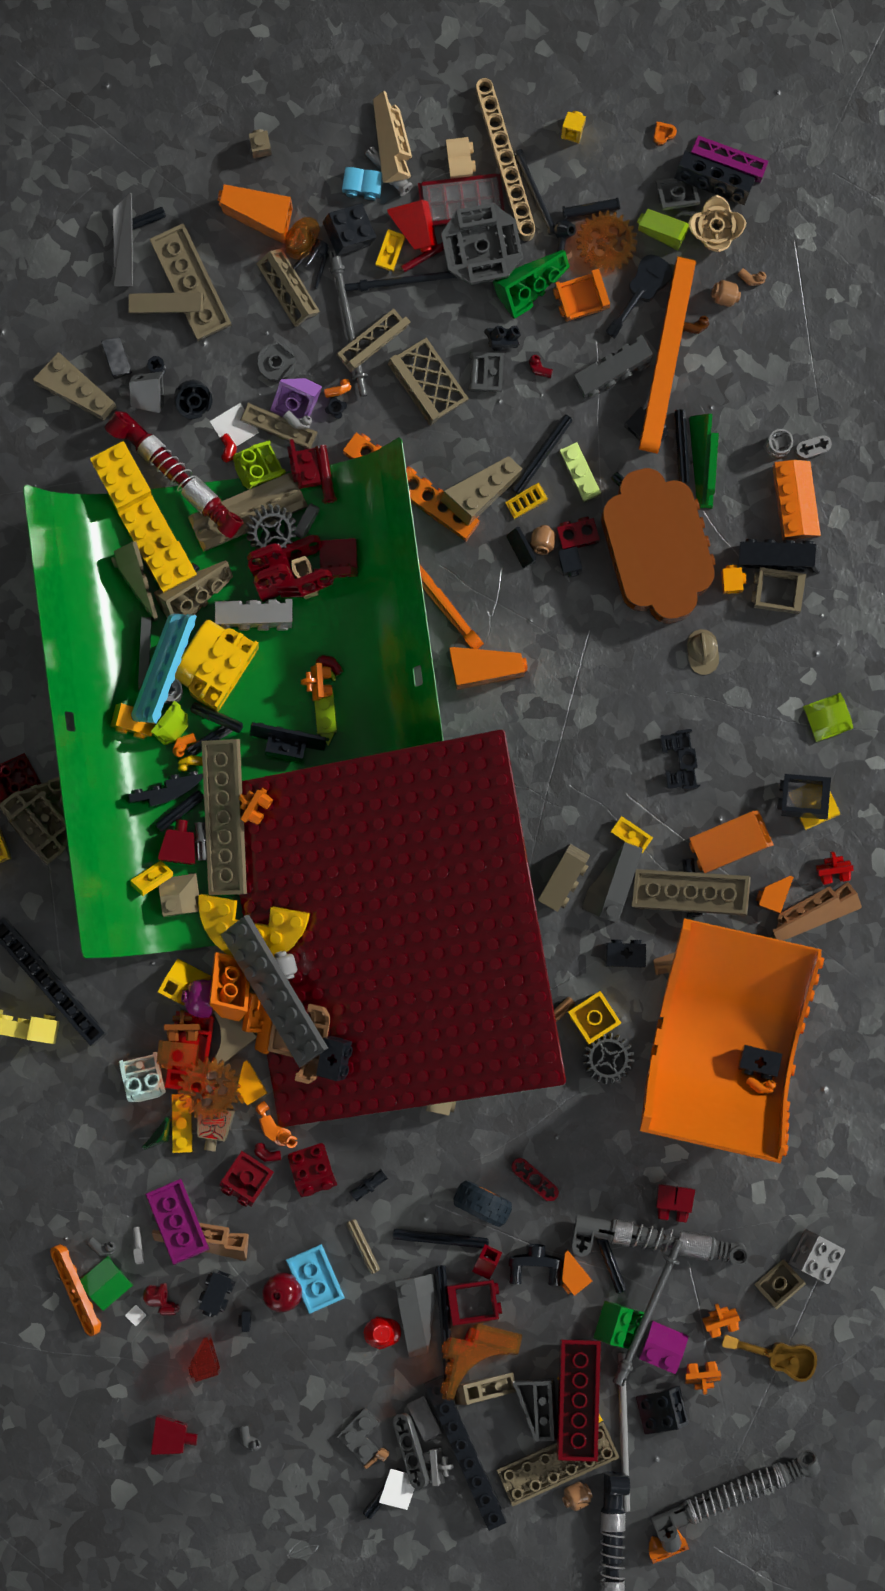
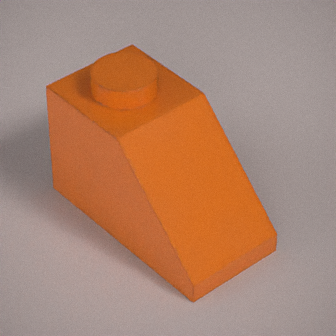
M788 876L764 887L763 890H759L755 900L758 901L757 906L780 914L794 877Z
M567 1249L564 1251L562 1281L564 1284L561 1286L568 1295L572 1292L575 1296L589 1285L592 1279Z

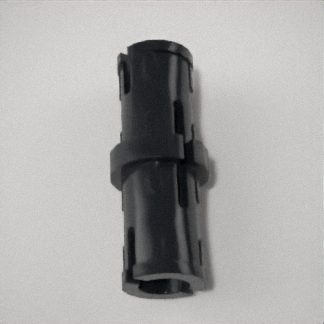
M380 1169L368 1179L365 1178L363 1183L350 1191V1194L357 1202L369 1192L375 1191L374 1189L388 1178Z

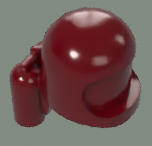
M161 1283L160 1286L149 1285L145 1288L143 1292L145 1304L149 1307H160L158 1310L160 1315H176L179 1312V1304L168 1301L166 1283Z

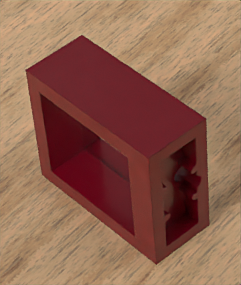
M494 1279L447 1285L453 1326L499 1319V1314H502L501 1302L497 1303L496 1295L499 1294L498 1283H494ZM489 1285L493 1313L460 1318L456 1290Z

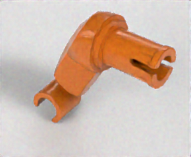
M265 1101L258 1104L256 1112L262 1117L259 1119L264 1135L279 1146L286 1145L288 1148H294L297 1145V1141H295L297 1138L291 1135L288 1129L277 1126L271 1115H266L265 1112L269 1110V1106Z

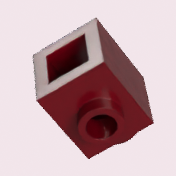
M485 1244L472 1272L490 1280L502 1252Z

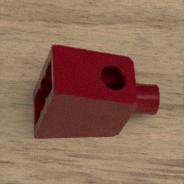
M176 819L175 830H166L158 856L159 861L195 865L194 833L186 832L188 821Z
M157 1415L151 1454H181L185 1450V1445H197L198 1434L187 1433L188 1424L185 1422Z

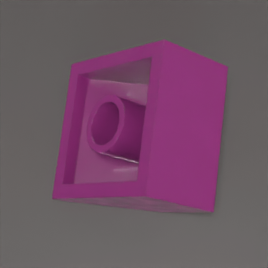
M652 1321L638 1358L676 1375L689 1336Z

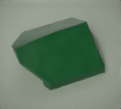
M169 1116L164 1119L142 1146L144 1150L169 1141L172 1120Z

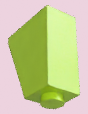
M647 209L645 214L641 213L637 221L639 224L638 231L677 251L686 237L689 224L650 209Z

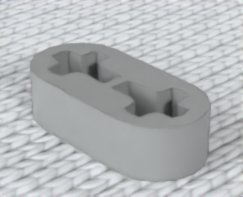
M822 435L802 441L796 447V455L800 459L805 460L825 454L831 448V440L829 437ZM820 440H822L823 443L827 442L825 449H823L822 447L815 448V446L819 445ZM802 446H804L805 448L812 447V449L807 452V455H805L804 452H800Z

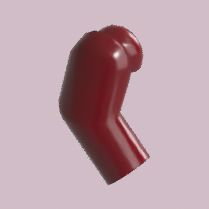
M263 1143L255 1145V1155L264 1162L282 1160L281 1151L269 1152Z

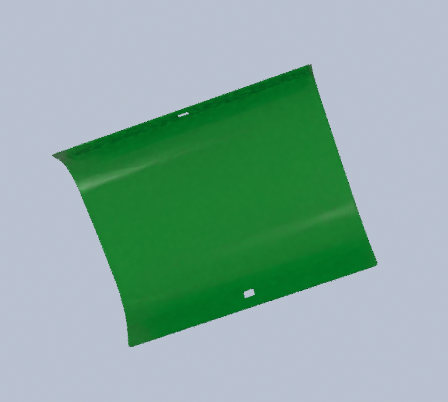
M400 437L372 453L330 465L334 494L337 498L336 502L327 504L322 502L324 499L322 485L300 489L308 506L312 503L320 508L306 537L317 535L320 537V540L357 539L358 576L334 578V582L330 586L319 590V595L309 599L281 596L269 599L277 600L281 603H285V599H292V628H288L287 631H278L277 628H269L268 631H259L257 628L241 631L238 630V627H231V629L244 634L251 641L259 642L257 653L219 710V713L243 723V729L240 733L233 731L221 739H240L242 781L444 741L403 442ZM240 478L205 482L218 495L221 502L250 490L242 484ZM261 483V484H258V485H256V486H253L252 488H255V487H257V486H259V485H262V484H264V483ZM24 485L23 494L82 955L84 958H109L216 946L206 933L199 912L163 917L159 886L142 896L131 886L130 882L131 879L159 862L158 856L166 830H175L176 821L163 832H160L155 824L196 791L200 790L204 795V782L202 779L187 793L168 803L150 808L147 800L128 804L127 796L131 794L132 790L142 789L145 792L150 791V787L159 785L165 788L164 781L168 780V776L179 774L180 778L186 777V773L198 771V774H203V766L189 765L187 772L178 770V761L190 756L187 747L182 757H176L173 754L175 742L164 745L153 734L150 737H145V739L133 737V733H118L115 731L116 728L110 727L116 704L122 703L134 707L139 695L141 618L150 617L120 575L118 568H114L111 557H114L115 550L132 543L133 540L113 506L108 493L67 494ZM178 486L150 489L157 506L176 540L180 542L191 564L192 562L200 568L198 571L226 560L233 575L219 593L212 595L208 600V605L206 607L202 606L195 614L197 616L195 626L190 633L188 642H191L206 620H211L215 623V602L242 601V604H246V601L258 600L261 601V604H265L266 601L262 602L254 585V576L248 566L247 556L250 552L256 550V546L252 547L250 545L251 541H248L246 538L249 534L246 533L203 552L188 519L190 515L198 511L182 496V490L177 491ZM307 508L292 514L291 518H294L296 521L293 525L297 527ZM282 519L279 530L284 533L285 522ZM272 526V528H271V527H270V528L266 527L269 532H270V531H271V532H272V531H275V529L273 528V526ZM261 527L257 529L258 539L261 538L263 531ZM297 536L290 537L293 542L301 539ZM273 538L270 542H274L278 538ZM313 542L309 546H314L317 542ZM295 549L291 553H297L299 549ZM319 550L317 553L307 557L312 565L313 572L314 569L320 568ZM141 556L144 569L143 574L147 577L148 590L152 595L158 620L155 622L152 620L151 663L167 617L160 609L154 594L160 587ZM319 656L335 657L344 672L335 676V681H332V678L323 679V685L332 686L337 733L334 734L330 745L326 744L324 751L305 747L302 763L265 755L268 739L249 735L252 722L301 731L312 735L317 734L315 701H313L312 691L307 692V686L301 685V680L306 679V672H311V667L316 665V660ZM420 665L423 684L416 687L414 668ZM182 684L183 696L178 704L188 714V727L181 737L194 733L195 739L198 741L221 725L191 712L190 708L194 702L205 705L194 699L189 693V688ZM164 703L163 708L161 710V717L158 719L157 723L171 705ZM65 712L73 713L75 732L67 730ZM202 752L197 754L196 756L202 757ZM204 799L179 818V820L188 821L186 832H193L194 840H196L194 823L205 822ZM196 843L195 865L162 861L173 871V877L196 873L199 895H209L207 860H197ZM240 894L209 895L237 900L235 919L240 920L243 917Z

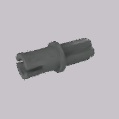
M205 822L194 823L196 856L198 861H206Z

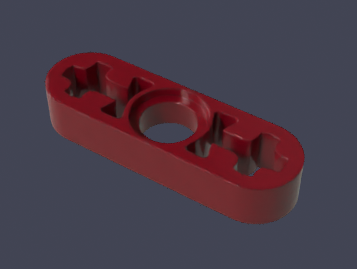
M517 1158L513 1161L512 1171L546 1201H554L558 1197L559 1190L556 1185L523 1158ZM517 1162H524V1168L527 1171L529 1170V1168L533 1169V1171H531L527 1175L526 1179L522 1177L523 1175H525L523 1171H516L517 1166L515 1164ZM538 1174L541 1177V1182L538 1185H532L529 1181L531 1175ZM544 1180L548 1182L545 1184L548 1189L554 1188L553 1192L555 1195L553 1197H546V1191L543 1188L541 1192L537 1190L543 1185Z

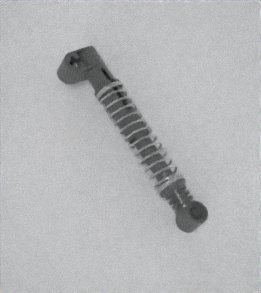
M804 1450L796 1458L797 1461L793 1459L791 1460L792 1463L788 1461L787 1465L785 1463L773 1464V1471L771 1472L766 1467V1474L764 1475L759 1470V1477L757 1478L752 1473V1480H748L745 1476L744 1483L737 1479V1486L730 1482V1486L726 1487L723 1485L722 1489L716 1488L715 1492L709 1491L708 1495L702 1493L700 1498L695 1496L693 1501L689 1499L684 1501L681 1506L651 1517L663 1549L670 1553L680 1549L682 1542L677 1528L689 1523L697 1524L699 1521L702 1522L704 1517L709 1519L711 1514L716 1516V1512L720 1511L723 1513V1509L727 1508L730 1510L733 1505L737 1507L740 1501L742 1504H745V1497L752 1501V1494L759 1498L758 1492L760 1491L763 1495H766L765 1489L767 1488L773 1493L774 1485L780 1490V1485L783 1488L789 1486L792 1478L797 1480V1476L798 1478H801V1475L809 1478L815 1477L820 1472V1465L816 1454L811 1450ZM667 1532L670 1533L671 1538H667V1536H666V1533H667Z

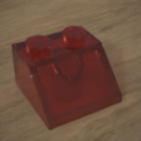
M211 1333L203 1338L190 1362L191 1365L188 1367L190 1376L195 1378V1382L217 1376L221 1372Z

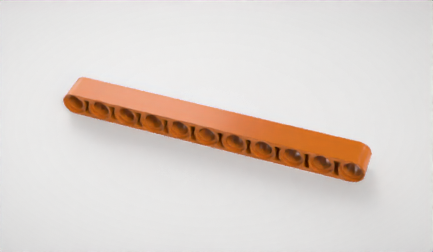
M677 256L639 445V450L658 454L696 260Z

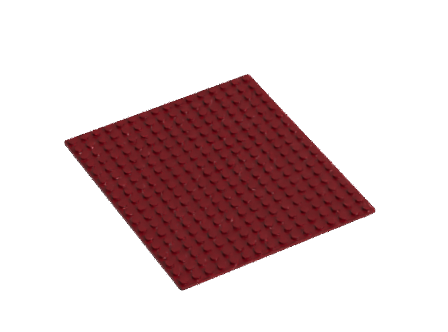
M495 730L242 781L243 795H247L248 791L254 793V796L257 790L264 788L267 790L266 794L273 799L268 809L260 805L258 806L257 811L264 815L259 824L250 821L244 822L247 894H240L243 917L249 914L253 923L269 925L271 907L310 913L303 935L296 942L295 946L286 952L287 954L294 955L297 972L294 974V977L287 980L306 1011L308 1010V1004L322 1006L327 1009L330 1015L328 1036L352 1041L351 1047L353 1049L348 1061L349 1072L344 1080L334 1081L318 1076L310 1084L295 1081L296 1073L300 1071L301 1067L299 1068L293 1057L269 1051L267 1059L280 1127L554 1087L566 1083L504 730Z

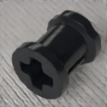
M153 356L148 360L147 365L151 373L163 372L164 375L166 367L161 357ZM159 363L160 368L157 367L156 369H154L153 365L157 366Z

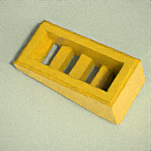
M538 482L511 498L505 504L513 518L516 519L547 502L548 498ZM534 491L538 493L540 497L539 500H537V498L535 497L533 493ZM530 495L534 503L530 504L526 496ZM521 498L524 500L527 507H523V505L520 502ZM514 502L517 503V505H518V507H519V509H520L519 512L516 511V509H515V507H514V505H513L512 503H514Z

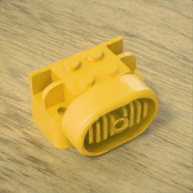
M206 620L182 654V660L176 670L175 679L189 688V693L194 699L208 708L219 712L257 653L259 642H253L242 633L231 628L224 629L213 621Z

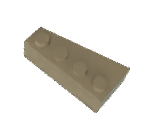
M59 352L33 379L37 386L67 400V402L82 408L103 421L117 407L113 400Z

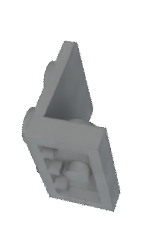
M805 1229L788 1264L829 1284L845 1253V1249Z

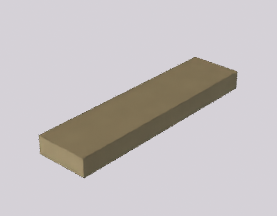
M203 293L129 294L128 313L203 312Z
M247 403L240 419L246 424L289 442L290 439H293L294 444L306 449H311L318 432L309 428L294 429L283 417L250 403Z

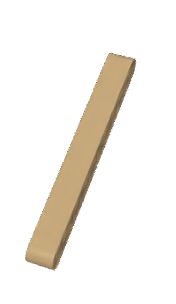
M482 78L476 84L477 99L513 218L516 219L519 238L523 241H530L535 235L533 217L493 83L487 78ZM486 86L489 88V91L482 92L480 88ZM487 104H493L494 108L492 110H488L485 108V106ZM496 121L500 125L494 128L490 123ZM498 139H503L505 143L503 145H498L495 141ZM502 157H509L510 161L504 163L500 159ZM513 174L516 178L510 181L506 179V176ZM513 192H519L521 196L519 198H513L511 194ZM522 209L526 211V214L519 216L516 212ZM528 227L532 231L529 234H525L522 232V229Z

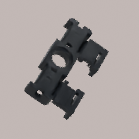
M692 729L678 730L675 734L660 736L662 753H668V750L673 749L674 752L677 751L680 767L677 773L665 772L667 789L682 787L684 790L700 787V784L697 785L695 768H698L695 748L692 749L690 733L693 732ZM685 754H689L693 758V762L690 765H686L682 761V757Z

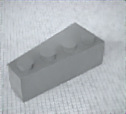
M285 599V603L269 600L265 604H261V601L258 600L246 601V604H242V601L215 602V623L224 629L238 627V630L248 631L250 628H257L259 631H268L269 628L287 631L288 628H292V599Z

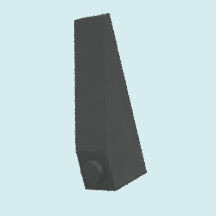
M624 842L588 889L582 906L583 910L599 917L619 922L643 848Z
M434 1273L395 1280L409 1358L427 1355L429 1351L437 1296Z

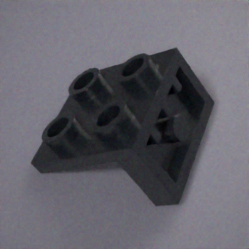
M675 1386L661 1392L636 1396L644 1434L679 1430L689 1424L680 1386Z

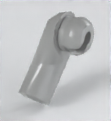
M287 411L283 416L294 429H308L312 423V419L309 416L296 418L290 411Z

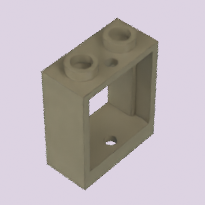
M760 568L759 572H755L754 584H757L756 591H752L751 602L754 603L753 608L799 614L802 607L806 574ZM764 576L796 581L792 607L760 602Z

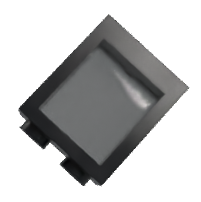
M785 774L784 780H780L779 791H783V798L778 800V810H781V816L828 820L831 777Z

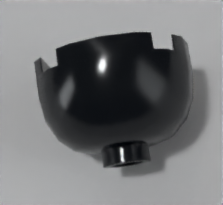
M194 379L186 380L176 388L174 404L178 412L185 418H200L202 414L211 409L213 403L212 394L201 381Z

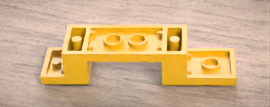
M124 441L91 457L90 461L106 488L113 506L133 542H137L140 555L162 592L165 593L197 576L180 542L176 540L157 506L147 482Z

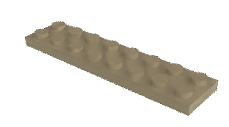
M240 739L202 741L209 895L247 894L244 821L240 820L243 816V810L240 808L242 802L238 799L240 794H242Z

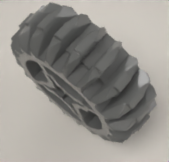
M268 504L267 509L261 505L260 512L254 509L256 515H249L252 521L246 522L249 528L245 529V532L249 534L246 538L248 541H251L250 545L252 547L256 546L255 549L257 550L274 543L279 544L281 548H286L287 543L292 544L293 541L290 537H296V534L292 531L297 530V527L293 525L296 521L294 518H291V512H286L287 509L285 507L280 509L278 504L274 508L271 504ZM273 516V517H272L270 520H268V521H265V520H264V519L267 518V517ZM282 519L285 522L284 533L279 530ZM258 526H261L263 529L260 539L257 537ZM272 526H273V528L275 529V531H272V532H271V531L269 532L268 529L266 528V527H268V528L271 527V528H272ZM273 538H278V540L270 542Z
M612 1032L609 1033V1038H606V1034H604L601 1040L598 1038L597 1042L590 1044L592 1045L591 1048L584 1047L589 1053L582 1054V1057H588V1061H583L582 1063L583 1065L589 1064L590 1066L585 1071L589 1072L592 1070L593 1073L590 1075V1078L597 1075L596 1082L598 1083L601 1077L604 1078V1084L608 1083V1079H611V1083L615 1084V1077L621 1082V1074L625 1077L628 1076L625 1069L632 1070V1067L628 1066V1062L634 1063V1060L629 1059L628 1056L634 1055V1052H627V1049H630L632 1046L630 1044L626 1047L623 1045L627 1041L625 1038L621 1042L618 1041L620 1038L619 1034L616 1035L615 1039H613ZM603 1043H615L620 1049L610 1052ZM598 1046L601 1051V1058L593 1063L592 1055ZM604 1051L608 1055H613L617 1053L615 1056H613V1059H611L613 1060L612 1065L609 1064V1062L600 1063L601 1061H603V1057L605 1054ZM624 1054V1063L618 1071L615 1060L618 1056ZM607 1065L613 1074H602L596 1068Z

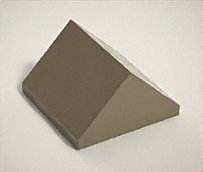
M783 1259L754 1285L777 1310L806 1283Z

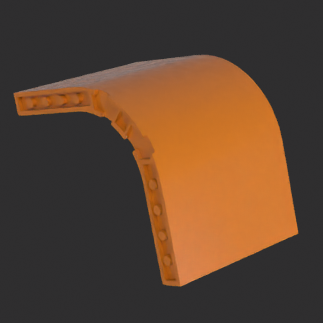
M684 918L661 1005L660 1017L663 1018L662 1020L658 1019L650 1056L651 1062L646 1078L640 1131L781 1163L782 1156H786L788 1151V1120L790 1116L788 1111L790 1101H787L790 1077L794 1076L796 1068L793 1061L799 1035L804 1033V1017L808 1018L810 1007L808 1003L809 1001L812 1002L815 990L812 989L819 981L820 974H817L818 969L823 967L822 949ZM744 1045L782 1054L778 1077H772L776 1087L771 1094L757 1093L746 1084L747 1079L751 1075L743 1074L742 1070L738 1069ZM762 1059L755 1061L758 1064V1068L765 1064L761 1062ZM753 1073V1077L760 1083L768 1081L767 1079L760 1078L761 1074Z

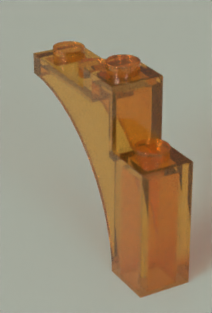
M475 1324L468 1333L470 1342L453 1337L444 1341L442 1345L443 1358L450 1360V1362L447 1363L445 1368L447 1378L441 1387L442 1399L449 1401L454 1399L461 1380L479 1361L494 1355L514 1356L519 1354L522 1335L482 1324Z

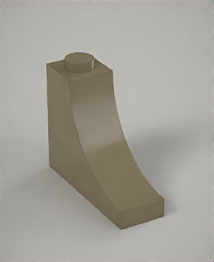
M216 1011L213 1012L220 1025L221 1043L216 1057L206 1067L210 1073L215 1072L257 1038L254 1032L242 1030L243 1018L238 1022L222 1018Z

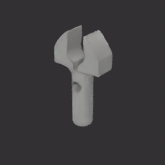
M134 1227L133 1251L135 1263L144 1264L140 1227Z

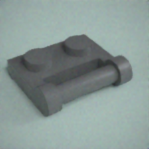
M470 352L471 375L468 391L502 392L504 353ZM480 359L484 360L483 384H478Z

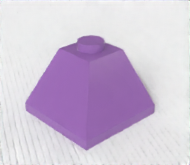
M306 378L281 379L270 411L282 417L287 411H290L296 418L310 417L322 386Z

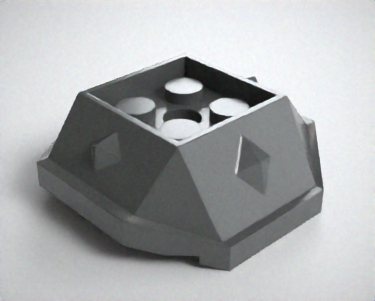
M495 203L456 210L441 233L448 272L470 285L508 278L523 258L516 219L500 209ZM483 243L487 246V248L485 250H479L477 246Z

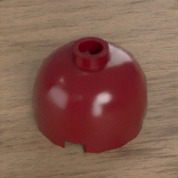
M278 1273L271 1276L265 1282L262 1290L263 1300L266 1306L275 1312H288L300 1303L302 1287L293 1275Z

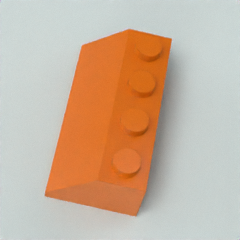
M788 460L774 462L772 468L782 541L821 536L810 461Z

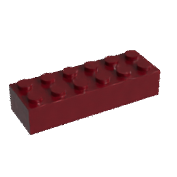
M560 1339L557 1460L598 1462L601 1341Z

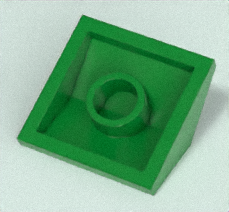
M109 1256L80 1279L88 1296L103 1311L133 1286Z

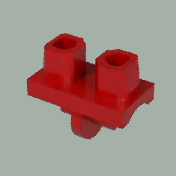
M830 852V858H824V864L816 865V871L824 885L833 883L832 874L839 873L840 881H850L851 871H854L850 860L844 861L843 856L836 857L835 852Z

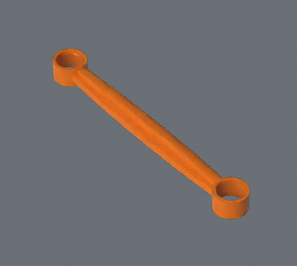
M420 565L423 590L462 634L467 644L472 649H479L484 645L482 640L471 630L446 595L435 585L433 579Z

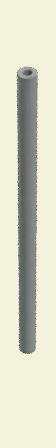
M617 1353L619 1363V1361L625 1359V1353ZM625 1381L624 1386L618 1385L621 1472L629 1476ZM630 1493L629 1495H623V1508L625 1512L630 1511Z

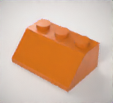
M215 952L209 1005L220 1017L239 1022L247 1013L250 984L233 956Z

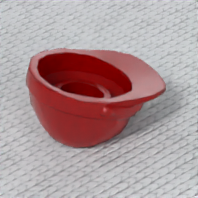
M377 1316L371 1319L364 1328V1339L370 1346L378 1350L396 1344L401 1337L399 1323L389 1318Z

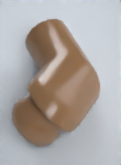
M743 268L737 274L749 286L762 285L766 279V274L762 271L751 275Z

